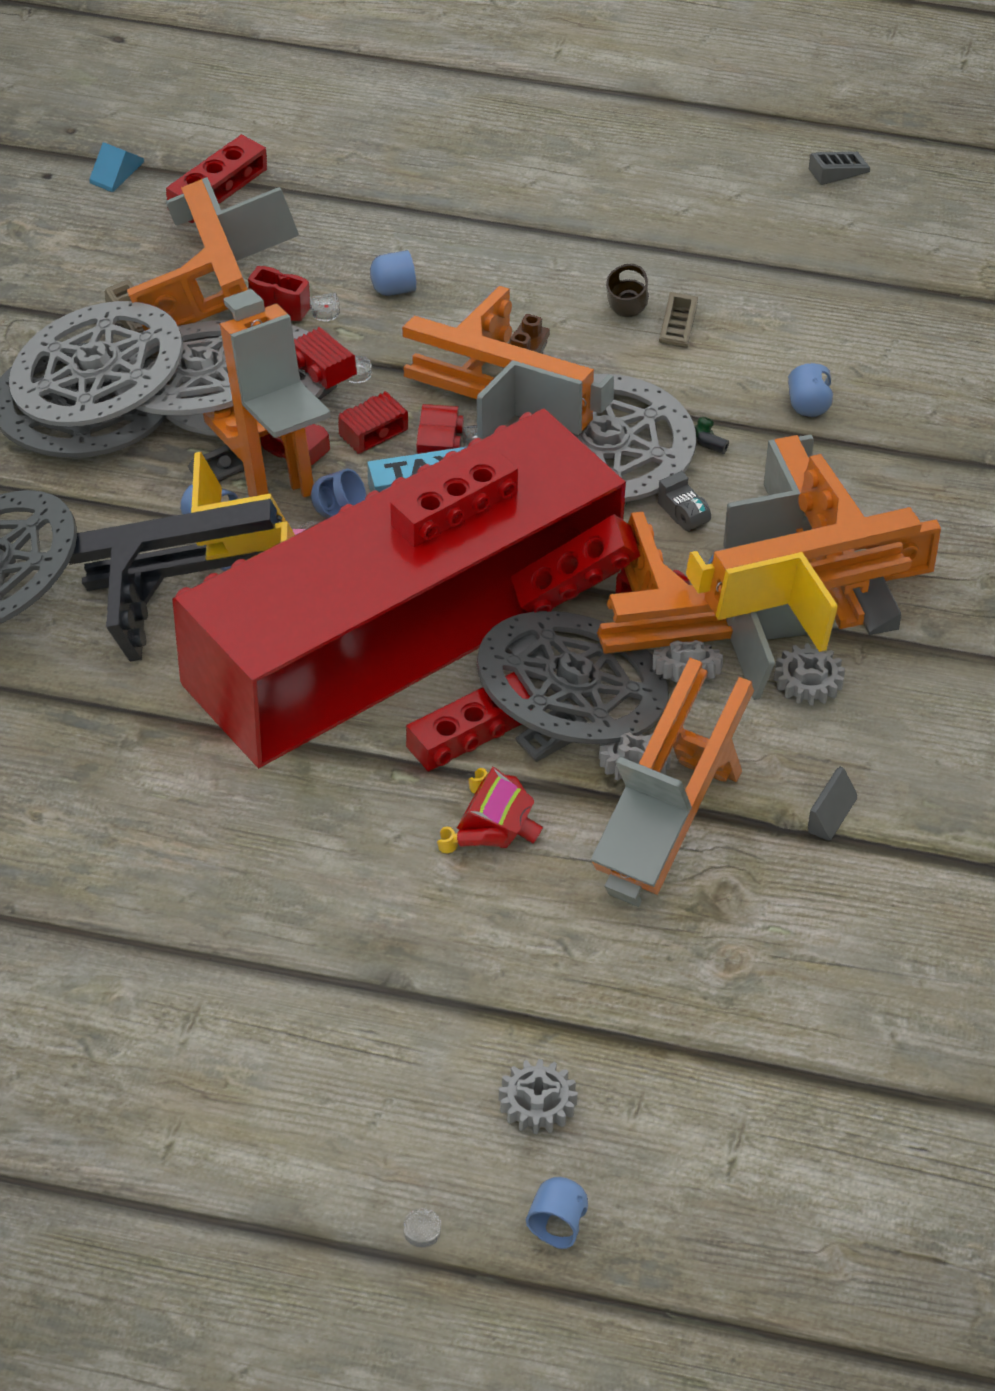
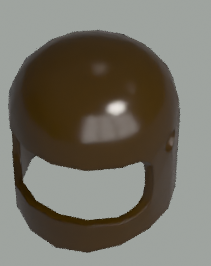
M624 264L611 271L606 281L607 299L610 308L622 317H632L640 314L647 306L649 299L646 272L641 266L636 264ZM625 270L635 271L645 279V286L643 283L633 279L620 280L619 275Z

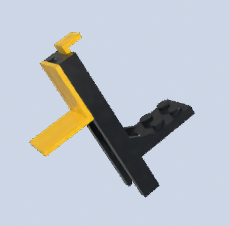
M202 452L194 453L191 513L77 533L76 545L69 565L111 558L84 564L86 577H82V584L87 591L109 588L106 628L130 662L142 660V648L146 645L144 620L148 618L146 605L164 578L229 567L239 559L247 560L295 535L271 493L221 502L222 487ZM196 543V544L188 545V546H182V547H176V548H171V549H165V550H159V551H154V552H148V553L139 554L140 552H146V551H151V550H157V549H163V548H168V547H174V546H180V545H185V544Z

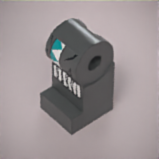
M683 471L659 480L657 503L684 530L689 531L711 520V511L705 499L699 497L688 485L689 478Z

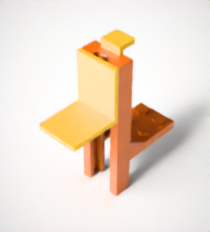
M821 454L809 457L807 469L804 472L801 494L798 497L800 509L807 514L813 523L814 529L715 551L712 563L707 565L698 551H692L689 554L686 576L698 594L706 592L704 598L718 620L788 604L818 651L822 652L827 650L838 608L837 603L827 589L908 571L912 562L909 557L905 558L903 556V544L901 542L850 553L848 550L919 534L922 523L911 507L864 517ZM826 555V559L811 563L807 560Z

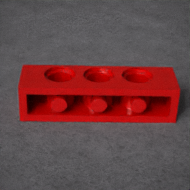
M241 134L166 187L167 200L183 194L181 187L208 177L218 204L222 203L267 170L266 147Z
M493 447L391 501V526L413 547H416L518 492V468Z
M613 514L511 576L522 609L527 612H551L554 607L566 600L575 598L578 593L591 585L602 582L605 577L618 569L627 567L630 562L641 555L631 525Z
M515 672L505 676L508 683L523 699L530 698ZM482 687L407 724L406 747L429 772L439 766L448 764L452 759L466 752L474 751L478 746L494 738H499L506 732L523 724L500 709Z

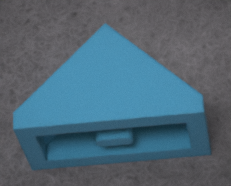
M103 142L89 179L90 184L114 192L144 163V158Z

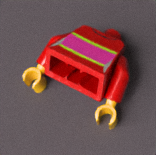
M493 766L488 773L486 769L479 768L475 771V778L471 777L468 779L469 789L474 793V796L456 827L459 829L458 833H455L451 827H443L440 831L441 839L437 841L439 850L445 854L454 852L458 844L460 847L493 846L507 848L517 835L533 844L540 835L543 826L527 817L534 804V799L526 792L516 776L504 775Z

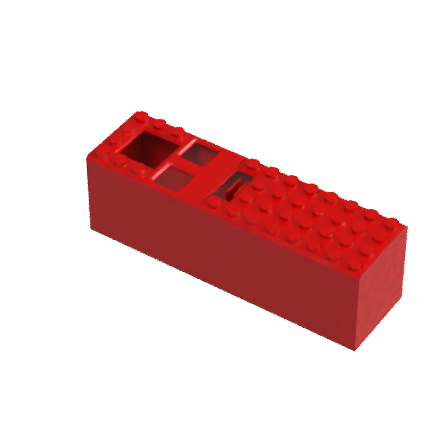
M545 408L533 414L526 412L517 422L509 426H499L492 435L484 439L475 438L469 443L468 447L458 452H448L441 461L433 465L425 464L421 466L417 473L406 479L404 477L397 478L390 487L380 492L377 490L370 492L365 497V500L355 505H344L336 515L247 560L239 559L232 564L230 569L220 574H209L203 583L193 588L184 587L180 589L176 596L172 598L180 682L186 691L259 769L479 649L486 634L500 622L519 614L529 613L520 607L511 576L613 514L624 520L626 481ZM493 447L518 468V492L416 547H413L391 526V501ZM620 569L605 577L604 580L620 572Z

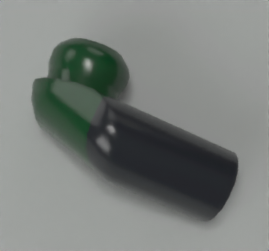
M700 417L697 425L694 426L698 443L705 448L725 454L729 446V440L714 435L713 430H711L714 425L712 419Z

